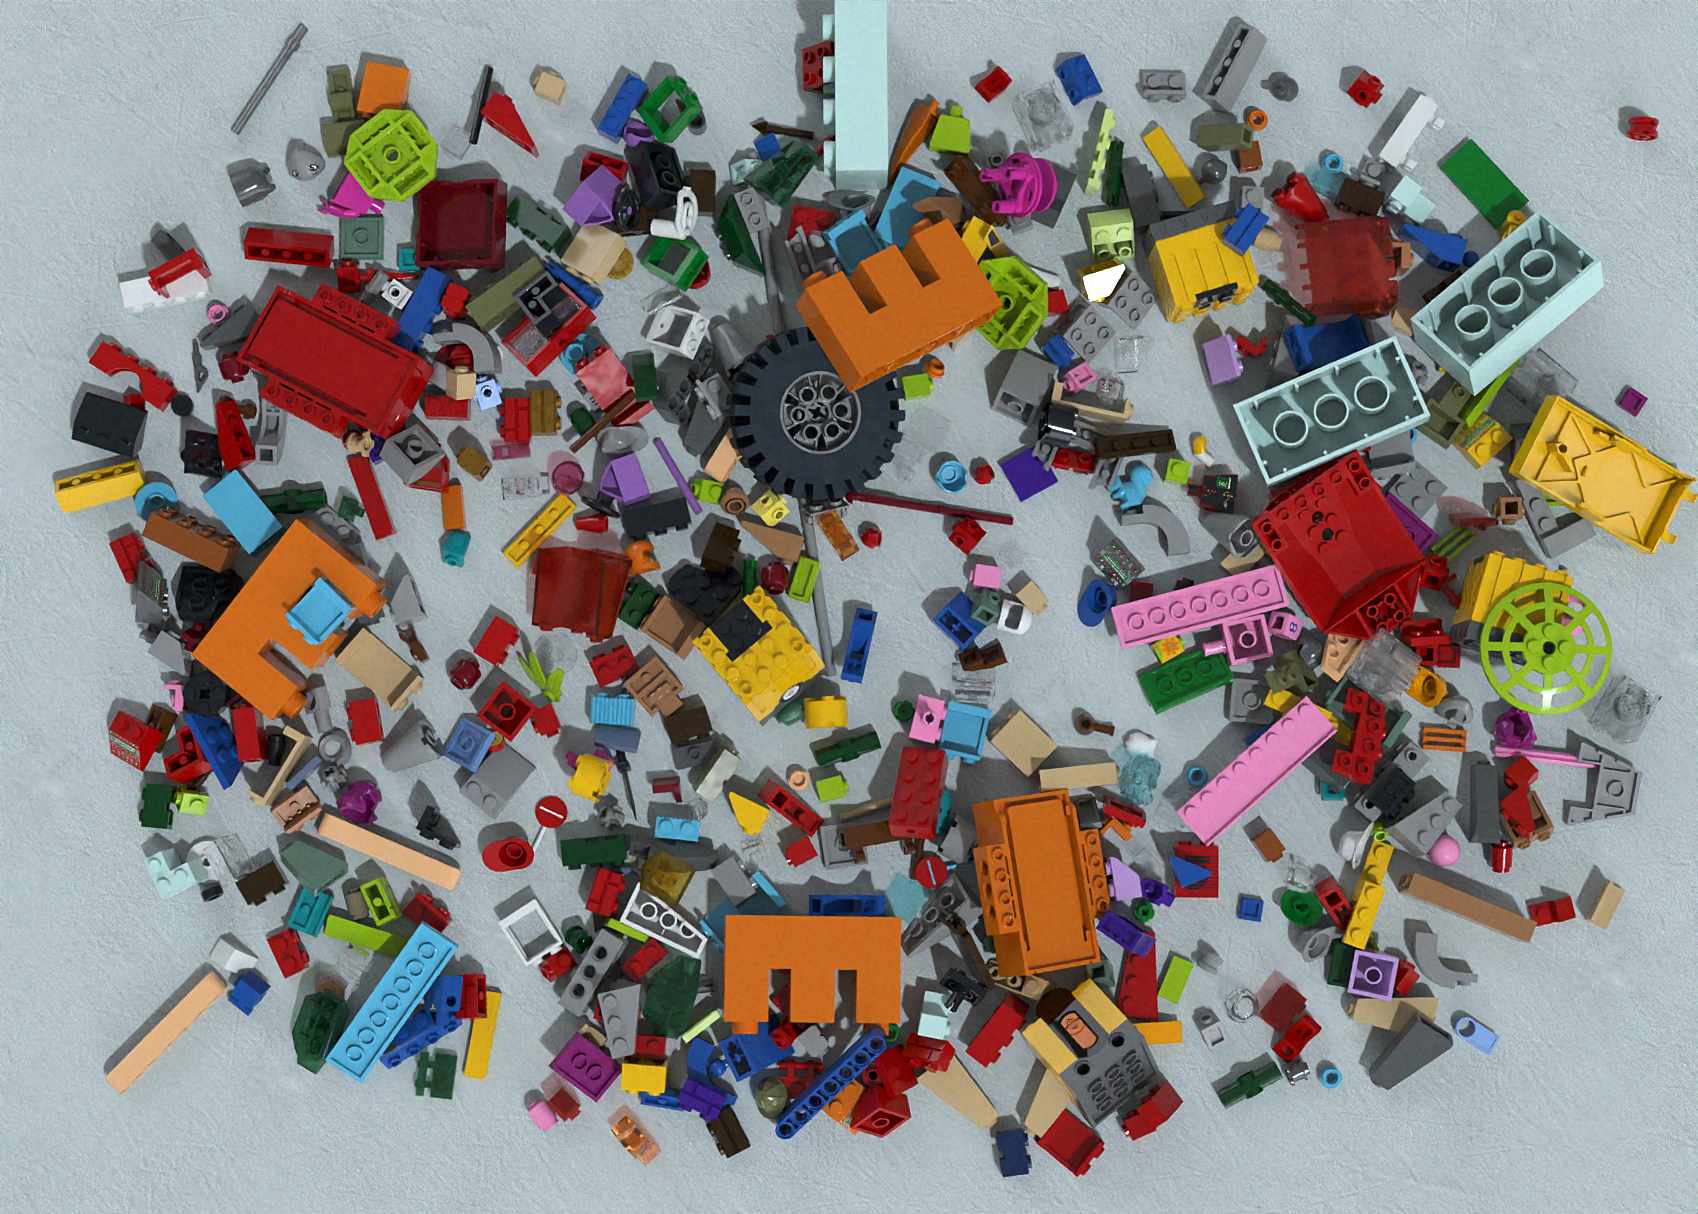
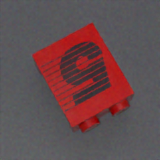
M1178 841V845H1173L1175 857L1212 871V874L1183 888L1179 887L1175 877L1173 895L1182 898H1218L1219 846H1213V842L1206 846L1202 841H1200V845H1191V841Z

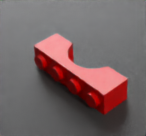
M103 341L89 360V363L110 377L125 371L136 373L142 382L141 398L164 412L178 392L173 388L174 383L165 377L162 380L156 377L157 372L146 365L143 368L138 365L140 360L131 354L125 356L120 353L122 348L113 342H110L108 345Z

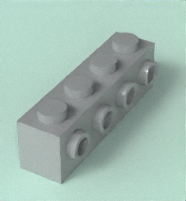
M1238 25L1201 96L1216 111L1231 112L1268 40L1255 26Z
M1411 741L1406 744L1402 742L1394 751L1396 755L1391 760L1389 758L1385 760L1380 766L1382 771L1377 776L1375 774L1372 775L1371 783L1363 792L1359 790L1351 799L1353 801L1351 807L1367 822H1375L1382 814L1367 798L1395 766L1409 778L1413 779L1430 760Z

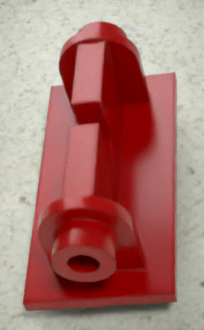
M1058 447L1051 466H1054V469L1058 468L1069 471V468H1074L1073 472L1086 475L1088 473L1093 474L1096 455Z

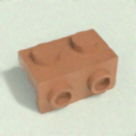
M1393 239L1383 248L1382 255H1394V276L1402 277L1410 269V266H1413L1414 255L1410 253V243H1404L1403 239Z
M306 784L270 809L274 817L284 827L287 835L299 831L305 822L309 819L317 818L323 810L321 802Z

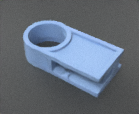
M1468 1017L1459 1018L1454 1025V1031L1458 1037L1490 1055L1500 1038ZM1463 1020H1469L1473 1025V1031L1468 1036H1462L1458 1030V1026Z

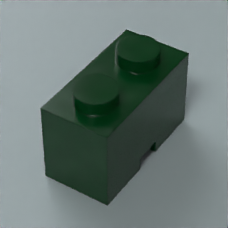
M146 783V787L142 790L144 807L139 813V822H142V827L172 829L174 812H170V804L173 803L177 786Z

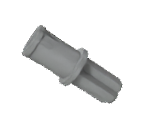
M381 270L378 271L371 282L365 285V290L357 301L369 306L374 298L380 295V290L389 279L388 274Z

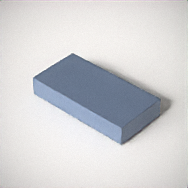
M599 725L594 746L637 754L641 732Z
M315 755L285 786L290 791H295L325 760L320 755Z

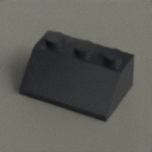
M641 140L627 157L643 206L663 210L677 205L678 192L682 190L683 186H688L676 150ZM683 197V203L690 201L689 197Z
M86 392L74 420L71 439L133 458L142 449L148 411Z

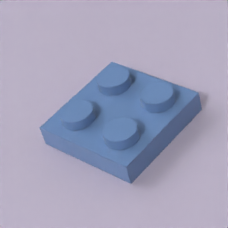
M463 717L444 750L443 756L475 773L496 734Z

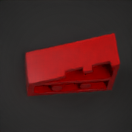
M1009 990L1004 1000L995 1008L991 1017L981 1027L965 1052L986 1068L990 1062L995 1064L1001 1056L1000 1049L1003 1046L1007 1048L1014 1039L1012 1036L1014 1031H1020L1027 1022L1024 1018L1030 1005Z

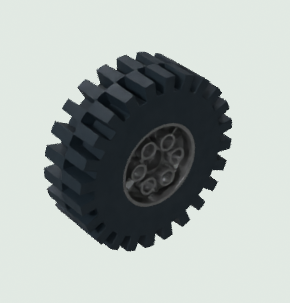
M800 327L780 332L773 338L761 342L756 346L758 349L753 354H749L742 361L744 366L740 372L734 374L731 383L735 384L733 392L727 394L726 405H730V416L725 417L726 427L732 429L733 438L729 439L732 448L738 449L742 456L739 459L740 463L744 468L752 470L755 474L753 477L758 482L772 487L771 490L777 493L786 494L793 498L811 500L836 499L844 497L848 492H857L863 489L865 482L875 480L881 475L882 471L880 468L884 463L892 461L895 453L891 452L892 447L895 443H900L903 433L898 431L899 422L905 421L906 416L905 410H899L898 399L904 398L902 388H895L893 379L897 377L895 370L850 393L809 327ZM811 379H818L816 392L812 387ZM825 387L830 388L832 392L829 399L823 396V389ZM804 389L810 392V399L808 401H804L801 397ZM840 393L843 399L835 402L834 399ZM788 395L798 401L796 406L785 403ZM838 405L844 408V413L841 417L835 413V408ZM817 408L816 412L822 417L812 418L813 414L808 409L814 410ZM795 409L800 410L802 413L799 421L794 420L792 416ZM837 420L845 422L844 428L836 423ZM830 424L835 427V434L832 437L826 432ZM799 425L801 428L792 436L788 429ZM808 427L814 430V436L811 439L805 435V430ZM821 434L824 446L817 447L818 437Z

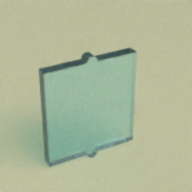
M899 873L885 896V909L891 912L893 917H901L903 921L911 924L930 892L917 885L916 881H911Z

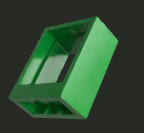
M667 76L637 111L660 143H673L703 107L698 102V97L688 88L685 79L680 76ZM675 90L687 108L669 126L658 109Z
M658 236L640 264L651 274L687 292L709 259V256L700 247L685 239L680 240ZM674 242L690 252L675 274L671 275L657 266Z

